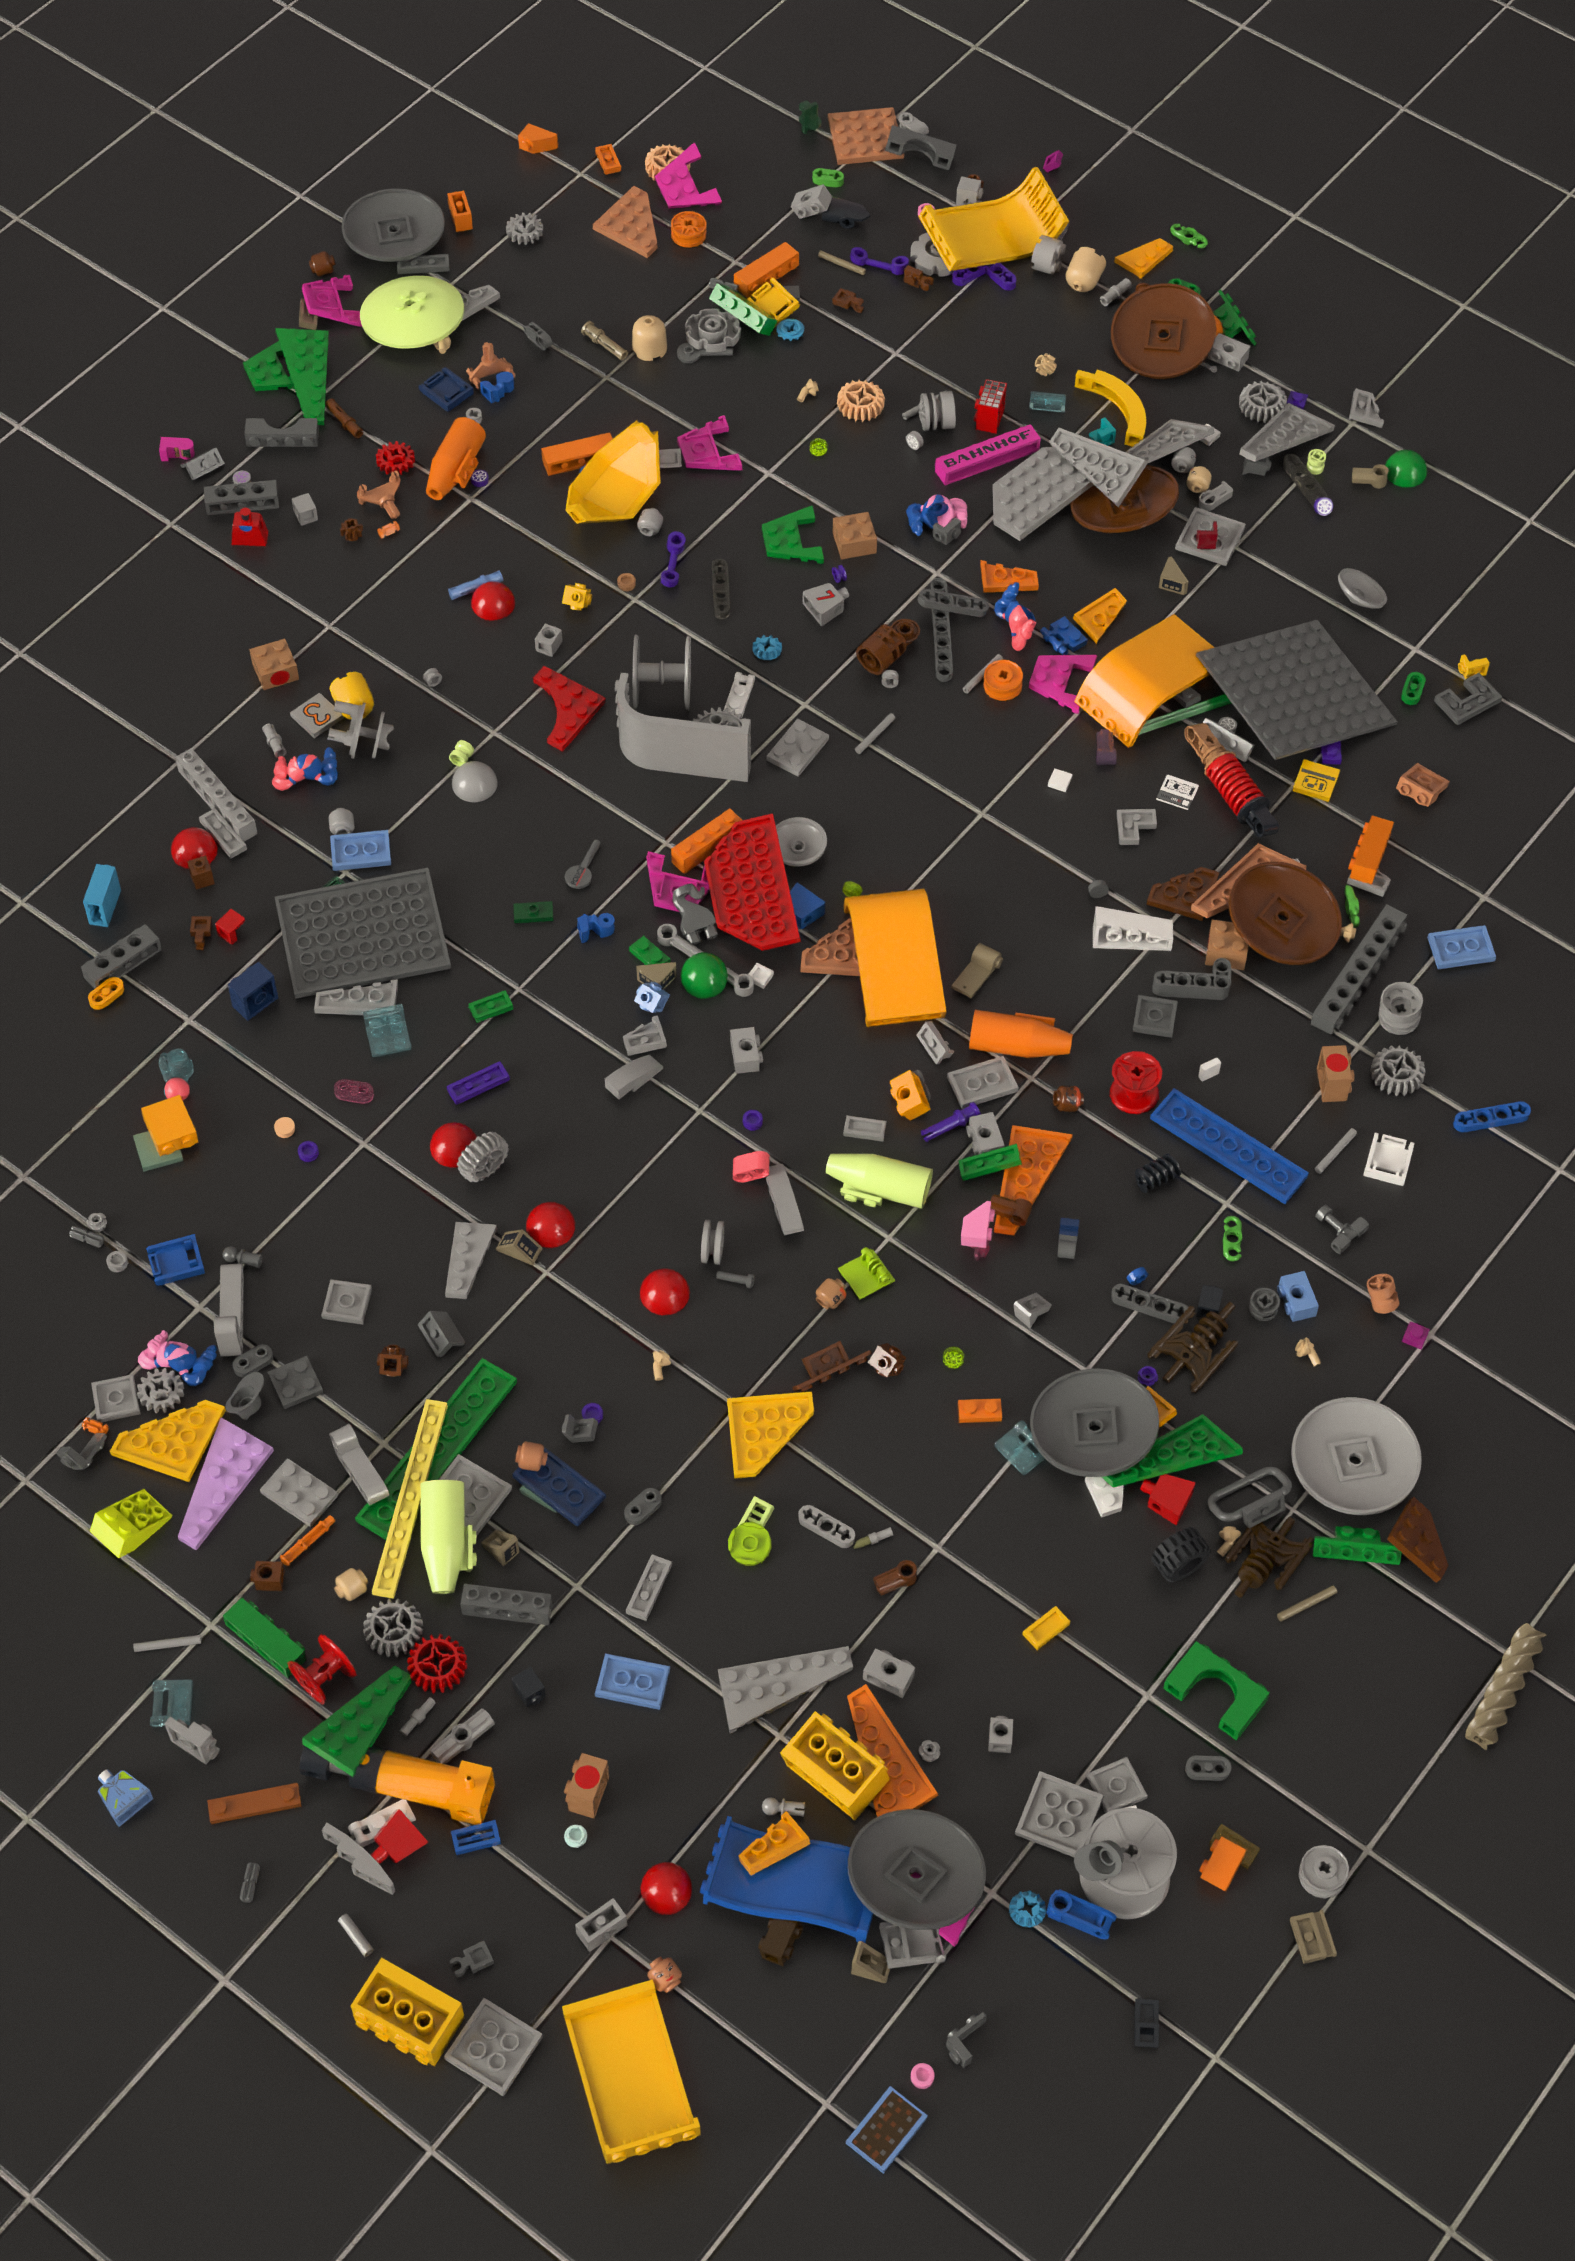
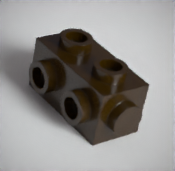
M770 1918L768 1933L766 1936H762L758 1948L760 1949L762 1959L784 1966L786 1959L790 1960L794 1951L793 1943L795 1939L800 1938L803 1926H801L800 1921Z

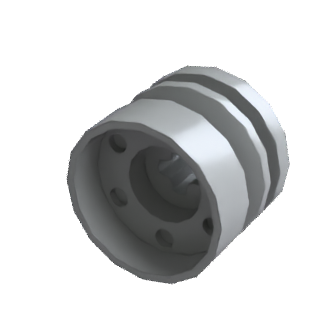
M952 391L939 392L938 400L935 399L934 393L929 394V401L926 393L920 395L919 417L924 431H929L930 423L932 430H936L937 422H940L942 429L955 428V403Z
M1395 982L1383 990L1378 1016L1380 1024L1386 1031L1396 1035H1405L1413 1032L1418 1027L1423 1006V997L1420 990L1406 982Z

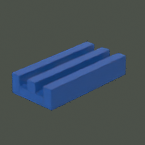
M496 1820L451 1831L456 1855L501 1844ZM493 1829V1831H491V1832H487V1833H483V1834H477V1835H473V1836H471V1837H467V1838H464V1839L457 1840V1837H461V1836H465V1835H469V1834H473V1833H477V1832H481V1831Z

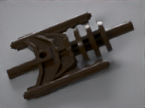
M1229 1302L1219 1314L1212 1311L1206 1314L1207 1318L1203 1317L1199 1324H1196L1193 1328L1195 1333L1186 1331L1179 1334L1184 1328L1183 1325L1189 1322L1188 1319H1192L1196 1314L1194 1312L1195 1307L1190 1306L1147 1354L1149 1359L1157 1358L1163 1353L1171 1355L1177 1360L1162 1377L1165 1382L1169 1383L1183 1366L1188 1368L1195 1378L1190 1384L1192 1393H1196L1208 1381L1209 1377L1238 1346L1237 1340L1232 1342L1229 1340L1225 1345L1226 1348H1222L1220 1350L1221 1353L1217 1354L1210 1361L1212 1350L1209 1345L1214 1346L1217 1343V1339L1220 1340L1224 1336L1223 1332L1227 1331L1228 1324L1225 1322V1319L1235 1309L1233 1303Z
M1291 1517L1285 1520L1277 1533L1269 1530L1263 1522L1251 1528L1247 1527L1225 1557L1227 1563L1235 1562L1238 1558L1237 1555L1242 1553L1241 1549H1244L1250 1541L1251 1553L1239 1569L1238 1576L1242 1583L1235 1591V1595L1241 1598L1249 1587L1259 1588L1269 1578L1274 1565L1280 1567L1286 1564L1284 1572H1281L1280 1577H1277L1274 1582L1276 1589L1281 1590L1302 1559L1312 1548L1314 1538H1305L1302 1543L1286 1539V1534L1295 1523Z

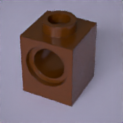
M206 856L187 861L196 890L215 884Z
M256 1561L255 1569H251L250 1576L256 1590L282 1591L285 1572L283 1563ZM265 1574H272L269 1578H262Z

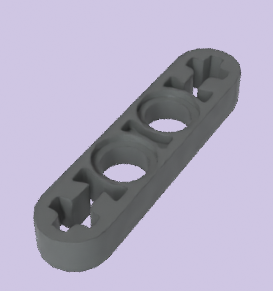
M924 589L918 597V603L922 607L964 615L983 617L989 609V604L984 599ZM940 599L947 600L949 604L942 603ZM958 602L964 603L966 607H961Z
M1117 1284L1112 1288L1111 1299L1115 1304L1171 1323H1175L1180 1318L1177 1316L1180 1311L1184 1313L1189 1308L1183 1303L1125 1284ZM1120 1292L1124 1293L1122 1297H1118ZM1142 1297L1146 1300V1303L1139 1305L1135 1302V1299ZM1163 1304L1166 1310L1158 1311L1155 1309V1305Z

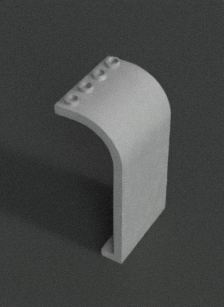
M620 674V679L615 682V691H617L615 699L617 704L616 715L618 716L617 727L619 728L620 748L630 762L650 770L748 782L751 769V719H743L741 727L641 714L629 705V683H627L629 674Z

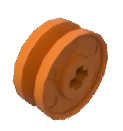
M684 211L675 215L671 220V238L673 242L679 246L689 248L702 244L706 239L707 222L705 218L693 211Z
M1010 660L994 661L985 669L984 690L995 700L1007 701L1014 699L1022 691L1023 672L1016 663Z

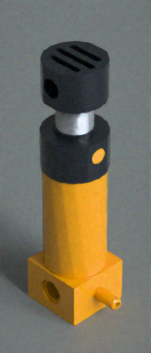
M304 1746L300 1760V1772L302 1775L326 1781L330 1779L334 1772L350 1776ZM372 1746L366 1752L363 1762L358 1765L354 1777L350 1776L349 1786L370 1793H379L450 1811L451 1819L477 1825L484 1822L495 1787V1781L491 1767L462 1760L458 1768L389 1751L386 1748Z

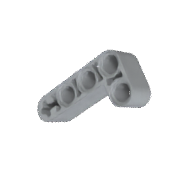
M347 1424L330 1433L334 1450L340 1462L367 1503L372 1505L388 1497L389 1492L385 1483L361 1449L351 1425Z

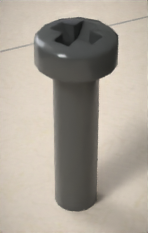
M723 1271L717 1272V1279L746 1284V1288L750 1289L754 1285V1274L749 1273L748 1276Z

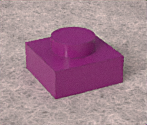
M1060 150L1046 157L1043 169L1047 173L1053 169L1056 170L1061 165L1063 154Z
M1410 1321L1402 1342L1422 1350L1430 1329Z

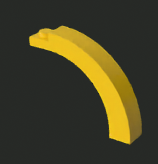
M1078 370L1075 387L1106 397L1123 412L1128 424L1125 445L1133 447L1143 440L1146 431V413L1140 398L1134 390L1122 380L1109 373L1097 370L1095 374Z

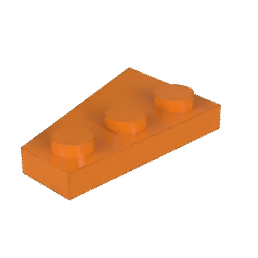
M980 560L983 593L1004 592L1014 582L1019 583L1018 591L1038 590L1037 571L1017 567L1010 569L1003 567V564L991 565L987 564V561Z

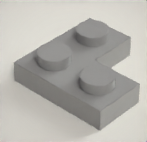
M1117 810L1119 844L1139 845L1138 829L1157 828L1156 810Z

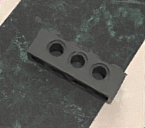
M276 480L204 487L207 515L240 512L242 508H249L251 511L279 508Z
M144 924L81 966L84 979L95 989L108 978H121L161 951L160 940Z
M464 1584L460 1603L462 1615L549 1625L553 1607L551 1594Z

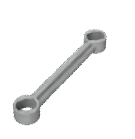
M663 924L658 928V942L661 945H673L689 957L703 952L678 936L677 929L672 924ZM670 932L672 937L664 938L662 934ZM727 968V981L734 985L735 993L741 997L751 995L754 990L753 978L748 974L738 975ZM747 982L749 987L740 988L739 983Z

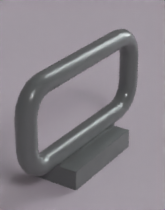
M1273 1466L1264 1467L1214 1492L1208 1498L1207 1505L1220 1520L1233 1522L1243 1517L1244 1524L1251 1528L1285 1510L1284 1496L1291 1491L1292 1482L1279 1468ZM1268 1475L1276 1476L1283 1484L1282 1488L1232 1513L1223 1512L1216 1504L1219 1499Z

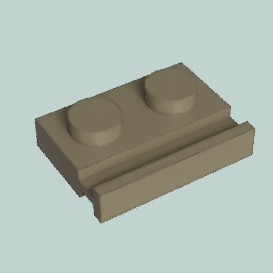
M1323 1910L1290 1918L1303 1964L1323 1960L1331 1956L1336 1957L1337 1952Z

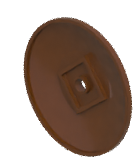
M1171 283L1150 285L1131 294L1117 309L1111 325V341L1119 360L1131 371L1144 377L1155 379L1174 378L1195 369L1210 353L1216 337V321L1207 301L1194 290ZM1162 332L1169 334L1166 338L1159 336Z
M1146 465L1119 507L1093 485L1071 502V510L1075 520L1088 529L1105 533L1133 531L1149 526L1166 516L1177 503L1179 488L1176 479L1169 472L1155 466Z
M1264 862L1254 865L1238 877L1231 889L1229 911L1237 932L1252 949L1268 959L1289 965L1313 963L1326 956L1340 937L1342 917L1334 895L1319 878L1299 866L1284 862ZM1278 915H1283L1286 921L1281 920Z

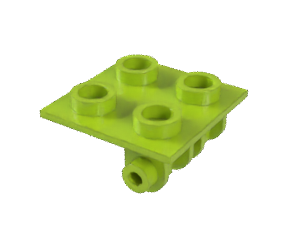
M868 1247L861 1250L862 1255L838 1268L859 1300L895 1282V1279L874 1250Z

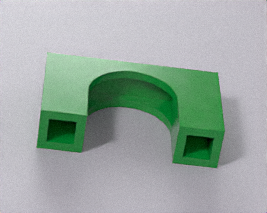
M1196 1641L1166 1678L1163 1689L1182 1702L1193 1686L1202 1679L1217 1678L1226 1682L1234 1693L1235 1701L1220 1719L1218 1728L1237 1741L1267 1702L1269 1692L1262 1684L1255 1683L1249 1679L1244 1671L1235 1669L1228 1660L1218 1657L1212 1653L1208 1646Z

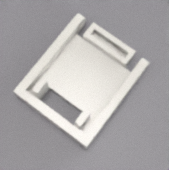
M1375 1133L1363 1176L1403 1186L1415 1143L1410 1142L1408 1150H1406L1407 1140L1383 1134L1380 1143L1377 1142L1379 1133ZM1376 1169H1380V1170L1388 1171V1172H1391V1173H1395L1396 1175L1390 1174V1173H1386V1172H1383V1171H1379V1170H1376Z

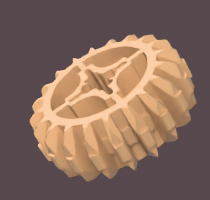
M670 143L668 146L662 144V147L656 146V149H651V152L647 153L645 167L649 177H652L655 181V176L685 150L682 147L677 148V145L671 146ZM687 164L686 166L689 171L691 166L690 164Z
M860 379L858 382L852 380L851 384L846 383L845 387H841L837 399V405L843 417L848 416L849 420L853 418L855 422L857 420L863 422L865 419L870 421L871 417L876 419L877 415L881 414L885 402L884 394L879 385H874L873 381L870 383L867 380L862 382Z

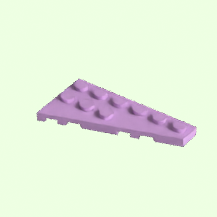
M221 1417L178 1534V1539L197 1550L273 1453V1447Z

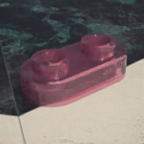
M341 1079L334 1085L335 1096L340 1100L366 1104L374 1098V1090L369 1083Z

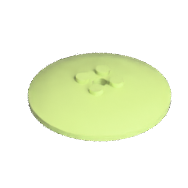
M407 276L391 280L373 290L361 306L360 320L365 333L382 345L394 348H418L436 343L450 335L462 321L464 303L459 291L444 280L430 276Z

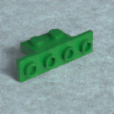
M1220 289L1218 292L1225 303L1213 311V313L1221 321L1223 333L1225 336L1232 338L1243 330L1255 346L1257 344L1254 340L1256 337L1255 333L1251 328L1247 329L1246 326L1249 324L1243 316L1239 317L1241 312L1236 305L1232 306L1233 300L1228 293L1224 294Z
M1336 1526L1335 1538L1315 1536L1314 1557L1399 1565L1402 1552L1392 1543L1381 1542L1379 1530L1372 1528L1360 1529L1350 1526Z

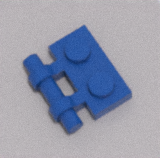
M1065 616L1050 624V630L1046 627L1040 630L1043 639L1046 642H1050L1054 646L1053 649L1062 655L1068 654L1067 648L1074 652L1087 644L1088 639Z

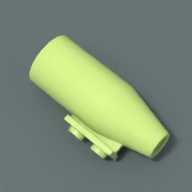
M830 1154L826 1166V1174L844 1183L840 1192L847 1201L856 1202V1200L864 1201V1204L867 1206L876 1207V1205H882L883 1198L923 1209L929 1193L933 1169L876 1154Z
M457 1480L425 1481L420 1484L421 1551L432 1593L450 1594L455 1592L459 1571L471 1572L473 1566H476L477 1556L476 1553H473V1544H476V1531H472V1525L465 1526L464 1482Z

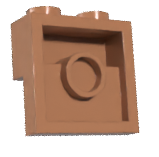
M1417 763L1400 777L1396 789L1402 795L1415 799L1418 804L1429 807L1437 800L1438 795L1448 787L1450 781Z

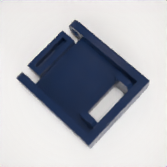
M446 367L442 369V373L438 371L424 381V384L419 385L420 392L447 412L474 394L472 386Z

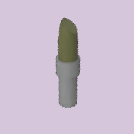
M891 1527L856 1540L854 1549L869 1544L872 1545L882 1539L893 1536Z

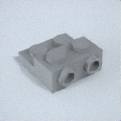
M169 1717L164 1723L171 1742L204 1764H207L210 1759L213 1760L218 1755L220 1749L215 1745L217 1740L213 1738L212 1730L206 1725H198L193 1722L188 1726L181 1719L176 1721L172 1717Z

